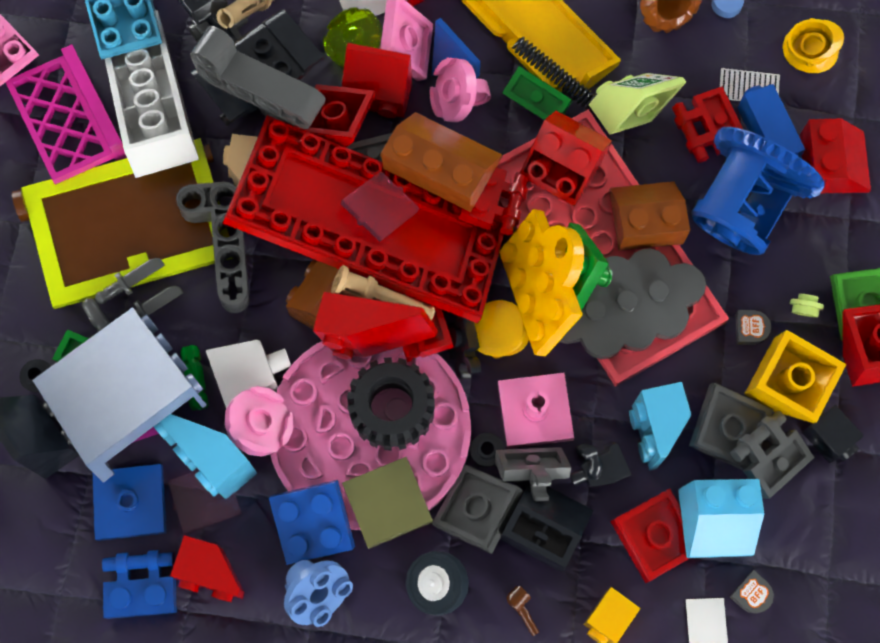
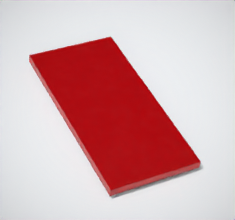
M268 115L223 220L225 225L339 269L344 265L352 273L365 278L368 276L374 277L378 285L475 323H478L482 318L504 236L500 231L502 223L493 220L489 230L459 220L458 216L461 207L385 170L381 161Z

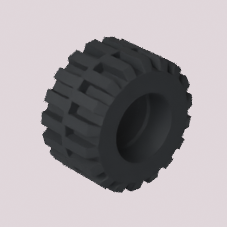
M391 357L384 358L385 363L378 364L377 360L370 362L371 368L368 370L363 367L358 371L359 378L357 380L353 378L350 384L351 392H348L347 401L352 424L358 431L359 436L364 441L367 439L373 447L377 448L380 445L384 447V450L392 451V447L398 446L399 450L406 449V444L411 442L414 445L419 442V437L422 434L426 435L429 431V424L434 419L435 400L433 387L429 384V378L425 372L421 374L419 367L414 363L411 366L407 365L405 359L399 358L398 363L392 362ZM389 388L400 389L406 392L412 399V407L408 414L395 421L382 420L375 416L371 409L374 397L381 391Z

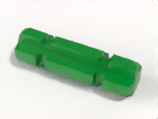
M196 345L183 347L180 351L181 358L188 368L184 375L186 377L192 373L203 388L198 394L206 403V406L202 408L196 399L192 397L188 400L189 407L192 411L206 409L209 404L207 395L204 392L206 386L201 362H199L201 360L200 350Z

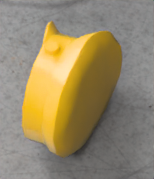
M815 18L803 20L797 23L785 36L782 45L784 57L797 70L806 73L825 72L838 59L839 50L844 43V33L840 26L832 21Z
M495 300L485 304L481 320L475 323L480 346L477 351L484 355L493 356L496 359L502 356H511L522 351L528 344L529 338L518 306L505 300Z

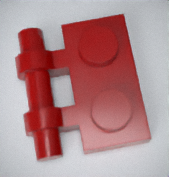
M723 86L694 96L692 104L695 109L687 111L683 102L677 103L672 107L676 116L674 122L678 129H682L687 140L686 147L690 154H694L697 163H702L709 158L705 147L710 145L713 146L717 156L721 155L720 151L716 149L714 142L715 135L720 128L735 127L743 129ZM701 121L706 133L698 135L693 123Z
M496 167L472 211L469 212L461 208L458 219L489 230L494 220L502 223L500 229L502 234L512 235L514 227L520 222L521 212L519 210L521 203L527 197L528 188L526 185L528 178L519 174L516 175L513 184L505 182L507 171ZM500 196L509 199L507 207L498 206Z

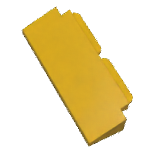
M461 0L495 36L501 37L507 43V49L531 74L559 92H562L563 86L558 88V84L554 85V81L550 82L552 75L546 79L548 72L542 75L544 69L538 72L540 66L534 69L535 64L530 66L531 61L527 63V58L523 60V55L519 56V52L515 53V49H512V46L521 37L525 36V40H529L528 44L533 43V47L537 46V50L541 49V53L544 52L545 56H549V59L560 65V69L564 68V72H568V75H572V79L576 78V82L580 81V85L584 84V88L587 87L588 90L618 67L621 59L563 0Z

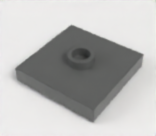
M717 383L709 384L689 447L744 470L752 463L749 457L746 456L741 462H737L731 457L730 452L737 446V441L745 434L750 435L758 428L757 424L766 416L770 417L773 409Z
M464 464L459 477L446 496L432 525L492 554L524 491L517 486L503 482L501 479Z

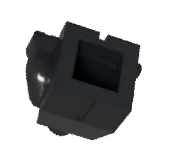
M611 441L604 444L605 449L599 453L594 446L587 443L576 446L575 449L579 457H583L584 460L578 463L579 470L570 473L573 485L577 486L584 482L591 487L612 484L632 475L618 443Z

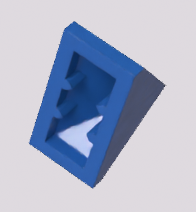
M441 18L436 20L431 76H435L433 75L440 62L449 57L467 60L472 65L476 78L479 77L480 60Z

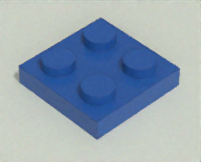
M338 480L278 493L269 497L286 565L297 563L301 560H310L346 552L355 548Z

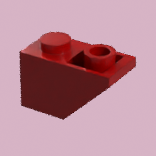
M184 535L170 575L172 578L179 580L178 587L198 593L200 587L213 590L211 597L230 603L233 597L243 599L245 592L224 550L216 544Z

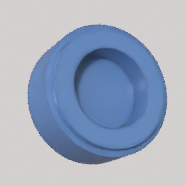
M712 0L711 5L713 11L720 17L732 18L740 13L744 0Z

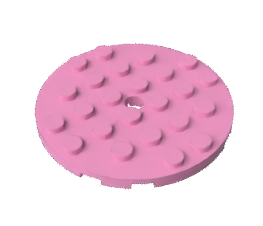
M323 341L304 352L286 371L277 389V393L285 400L282 403L286 406L288 413L292 412L294 418L293 432L289 441L275 453L270 454L277 475L285 488L291 491L338 480L350 528L352 530H360L342 483L407 457L428 510L430 511L449 493L459 477L467 459L471 437L469 404L459 379L446 361L436 353L423 358L421 356L413 358L412 361L407 362L403 347L368 357L353 356L352 359H343L332 354L333 351L322 344ZM391 357L392 362L398 363L399 358L405 359L407 365L411 366L414 363L419 367L421 374L425 372L429 378V384L433 387L435 400L434 419L429 424V431L426 435L422 434L419 437V442L414 445L411 442L406 444V449L399 450L398 446L392 447V451L384 450V447L380 445L377 448L373 447L367 439L364 441L359 436L358 431L352 424L347 401L348 392H351L350 384L353 378L356 380L359 378L358 371L363 367L368 370L371 368L370 362L377 360L378 364L385 363L384 358ZM396 388L381 391L374 397L371 403L373 414L386 421H395L403 418L412 407L411 397L406 392Z

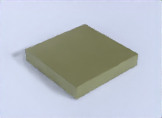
M407 457L342 483L368 549L433 522Z

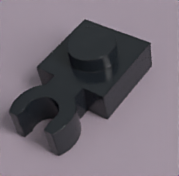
M460 317L447 325L454 347L448 349L450 359L457 360L455 365L457 378L470 379L471 374L481 373V363L475 357L474 352L480 346L475 323Z

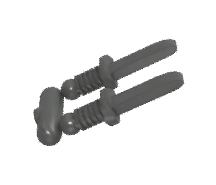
M160 258L150 259L124 276L120 272L116 273L114 276L117 282L115 281L106 289L104 288L103 291L96 293L95 300L87 298L83 301L82 308L98 332L109 325L110 321L97 303L105 304L109 299L111 300L117 294L119 295L120 292L122 293L123 290L127 296L132 294L133 291L130 287L165 266ZM170 286L142 304L139 300L133 302L136 308L134 310L140 317L147 314L150 318L149 315L183 294V291L179 286Z

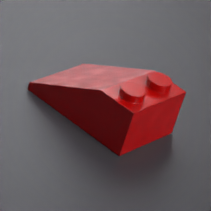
M323 292L313 328L314 333L323 341L322 344L329 347L333 351L332 354L343 359H352L353 356L368 357L437 336L438 331L422 307Z

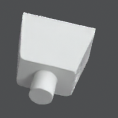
M260 340L206 350L226 409L233 398L242 391L249 390L252 387H265L277 392L278 385L274 374L291 366L285 348L266 355Z

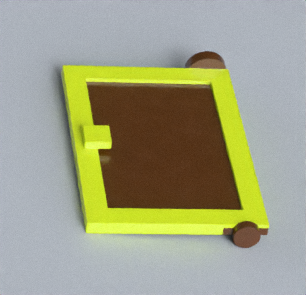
M201 138L195 139L194 143L199 160L135 178L130 163L126 158L93 167L56 185L50 179L21 187L22 189L11 192L13 204L20 221L30 220L51 304L54 309L76 304L87 298H95L96 293L103 291L104 288L106 289L115 281L117 282L114 276L116 273L120 272L124 276L153 258H160L165 266L132 287L215 264L212 223H190L181 216L176 201L177 193L186 185L214 183L208 165L214 162L209 144L203 145ZM197 199L189 200L185 207L188 209L197 208L201 201ZM227 227L220 232L221 236L230 237Z

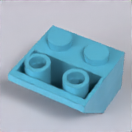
M682 382L641 390L632 405L633 410H629L632 428L634 430L638 429L641 442L638 443L639 455L643 463H648L649 471L657 469L668 456L691 417Z

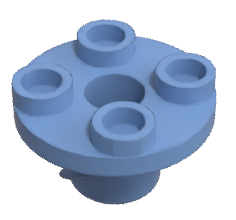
M301 560L295 563L287 572V584H285L287 592L284 598V608L288 616L295 623L301 625L314 624L316 627H321L329 622L332 613L350 595L353 590V583L349 580L345 569L337 562L321 561L314 564L309 560Z

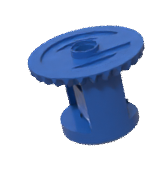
M722 127L717 131L714 142L716 149L720 151L721 155L726 157V161L704 199L697 201L691 211L693 221L702 230L720 242L747 254L761 255L768 248L771 241L767 240L792 195L809 199L819 196L825 187V182L821 175L806 161L772 140L740 128ZM750 192H752L748 201H746L747 196Z

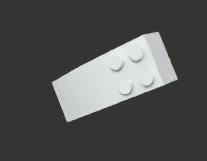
M155 10L162 44L105 59L124 152L135 178L199 160L158 10Z

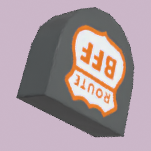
M756 310L736 311V345H757L765 341L771 332L769 318L764 313Z
M752 570L729 597L748 613L757 614L770 608L773 603L774 593L769 583L755 570Z

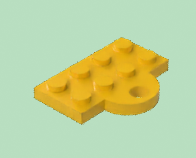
M533 209L510 239L503 245L499 253L534 355L546 357L583 315L573 287L577 283L583 268L584 246L576 230L559 225L550 227L544 211Z

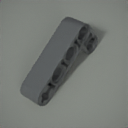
M208 26L190 53L197 73L205 81L303 129H308L325 103L324 95L314 87L237 51L233 39L218 27Z
M229 182L186 185L179 190L176 196L181 216L190 223H212L217 293L221 305L230 313L242 312L247 308L250 300L244 232L236 229V233L231 237L220 235L224 228L231 226L223 224L229 205L221 206L218 204L219 199L229 196L233 198L236 187ZM197 199L201 201L197 208L188 209L185 207L189 200ZM228 258H236L240 261L238 266L233 269H227L222 265ZM230 282H235L238 292L236 300H230Z

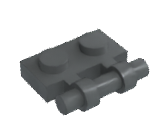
M776 411L772 416H766L757 424L758 428L750 435L745 434L737 441V446L730 452L731 457L737 462H741L746 456L749 457L752 463L743 472L748 479L760 480L762 499H770L815 458L797 430L783 432L780 426L786 422V417L780 411ZM769 438L772 445L764 452L760 444Z

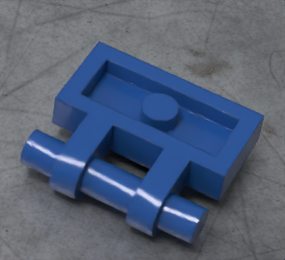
M150 550L144 555L129 556L127 552L117 553L116 557L103 558V572H117V581L103 582V618L111 619L177 613L176 579L171 576L162 577V567L174 566V553H160V550ZM148 568L149 578L131 580V570Z

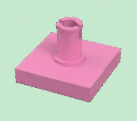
M387 0L382 35L373 36L372 41L378 42H372L371 46L373 48L411 55L412 78L415 81L427 79L433 23L405 0Z
M564 373L498 381L497 385L507 449L574 440Z

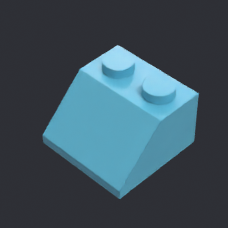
M759 479L694 480L678 489L687 558L746 557L754 555L764 517Z

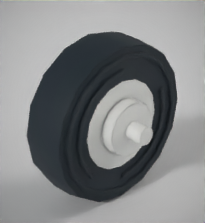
M432 551L422 554L412 563L407 572L406 589L408 597L413 605L425 614L439 616L451 613L463 603L468 593L469 580L467 571L461 561L450 553Z

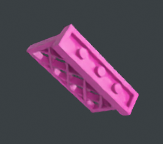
M72 44L61 49L63 56L14 76L5 82L55 185L113 158L116 161L127 158L122 141ZM63 68L65 74L60 84L47 80L51 72ZM26 83L36 85L30 97L19 94L16 88ZM43 87L57 90L51 102L38 99ZM64 93L77 96L72 108L58 105ZM34 106L48 109L43 121L29 117ZM55 111L69 115L63 127L50 124ZM76 117L89 120L84 133L71 129ZM46 130L60 133L55 146L41 142ZM67 136L81 139L76 152L62 149ZM88 141L101 145L104 150L92 157L83 154ZM58 155L72 158L69 167L58 172L55 171L54 164Z

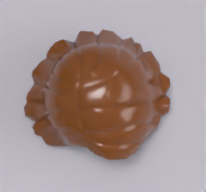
M640 0V9L644 16L643 22L654 32L664 30L666 33H669L673 29H680L685 23L689 22L693 14L697 13L702 0Z

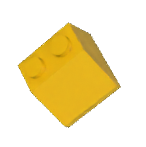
M786 330L772 340L744 395L773 409L774 412L780 411L784 415L815 424L847 364Z

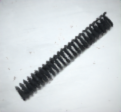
M525 36L521 37L512 46V49H515V53L519 52V56L523 55V60L527 58V63L531 61L530 66L535 64L534 69L540 66L538 72L544 69L542 75L548 72L546 79L552 75L550 82L554 81V85L558 84V88L563 86L562 91L567 89L566 94L571 92L570 97L575 95L574 101L579 98L577 104L583 101L581 107L587 104L585 110L590 108L589 104L596 95L592 94V91H588L587 87L584 88V84L580 85V81L576 82V78L572 79V75L564 72V68L560 69V65L549 59V56H545L544 52L541 53V49L537 50V46L533 47V43L528 44L529 40H525Z

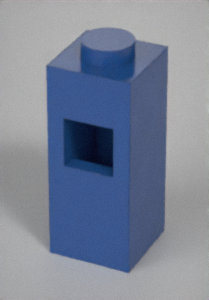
M774 84L765 87L757 85L745 91L737 108L748 131L772 140L801 157L806 149Z

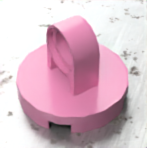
M448 57L441 61L435 69L433 75L438 76L436 80V87H430V103L434 114L437 117L443 118L444 121L458 123L468 116L473 106H480L491 99L488 82L484 79L476 78L474 69L467 60Z
M256 386L242 391L230 401L225 411L224 425L228 437L238 449L248 455L262 457L275 453L289 441L293 432L294 418L292 412L288 413L286 406L282 403L285 401L284 398L270 388Z

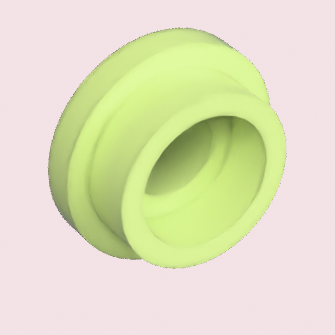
M798 294V299L790 300V304L793 305L791 313L818 318L819 311L824 309V305L818 303L819 297L808 294Z

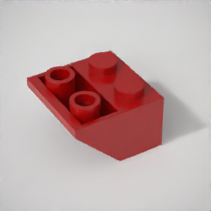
M556 110L544 120L519 174L526 176L529 182L575 206L599 169L612 140Z

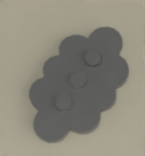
M651 248L635 252L629 260L619 256H610L606 260L613 274L611 283L607 287L595 286L582 309V317L559 342L570 344L581 341L585 351L592 357L610 359L617 355L623 347L637 352L649 348L655 337L664 340L673 339L679 336L688 324L689 314L687 308L698 303L704 295L706 289L705 277L701 270L694 265L683 263L671 266L664 254Z

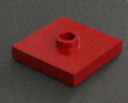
M670 488L610 521L645 583L652 581L690 559L686 557L680 505Z

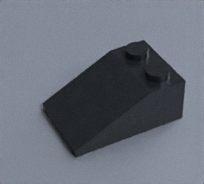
M35 395L0 397V440L14 461L46 479L79 456L65 431L56 421V417L46 401L43 402Z

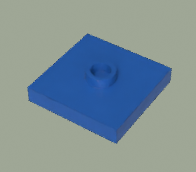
M155 464L112 469L114 475L104 483L92 472L95 540L103 541L167 534L163 465Z

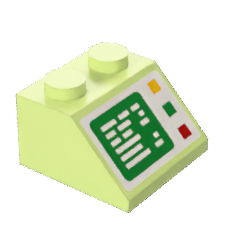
M651 73L635 77L629 75L617 82L607 81L596 90L597 95L589 106L611 135L652 122L684 86L686 81L683 77Z

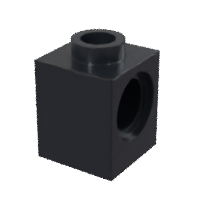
M836 404L819 417L817 423H812L802 432L829 463L839 457L843 462L859 450L855 443L864 436Z

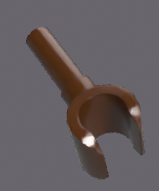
M515 586L508 593L507 602L522 617L531 635L535 636L539 633V630L529 611L524 607L531 597L521 586Z

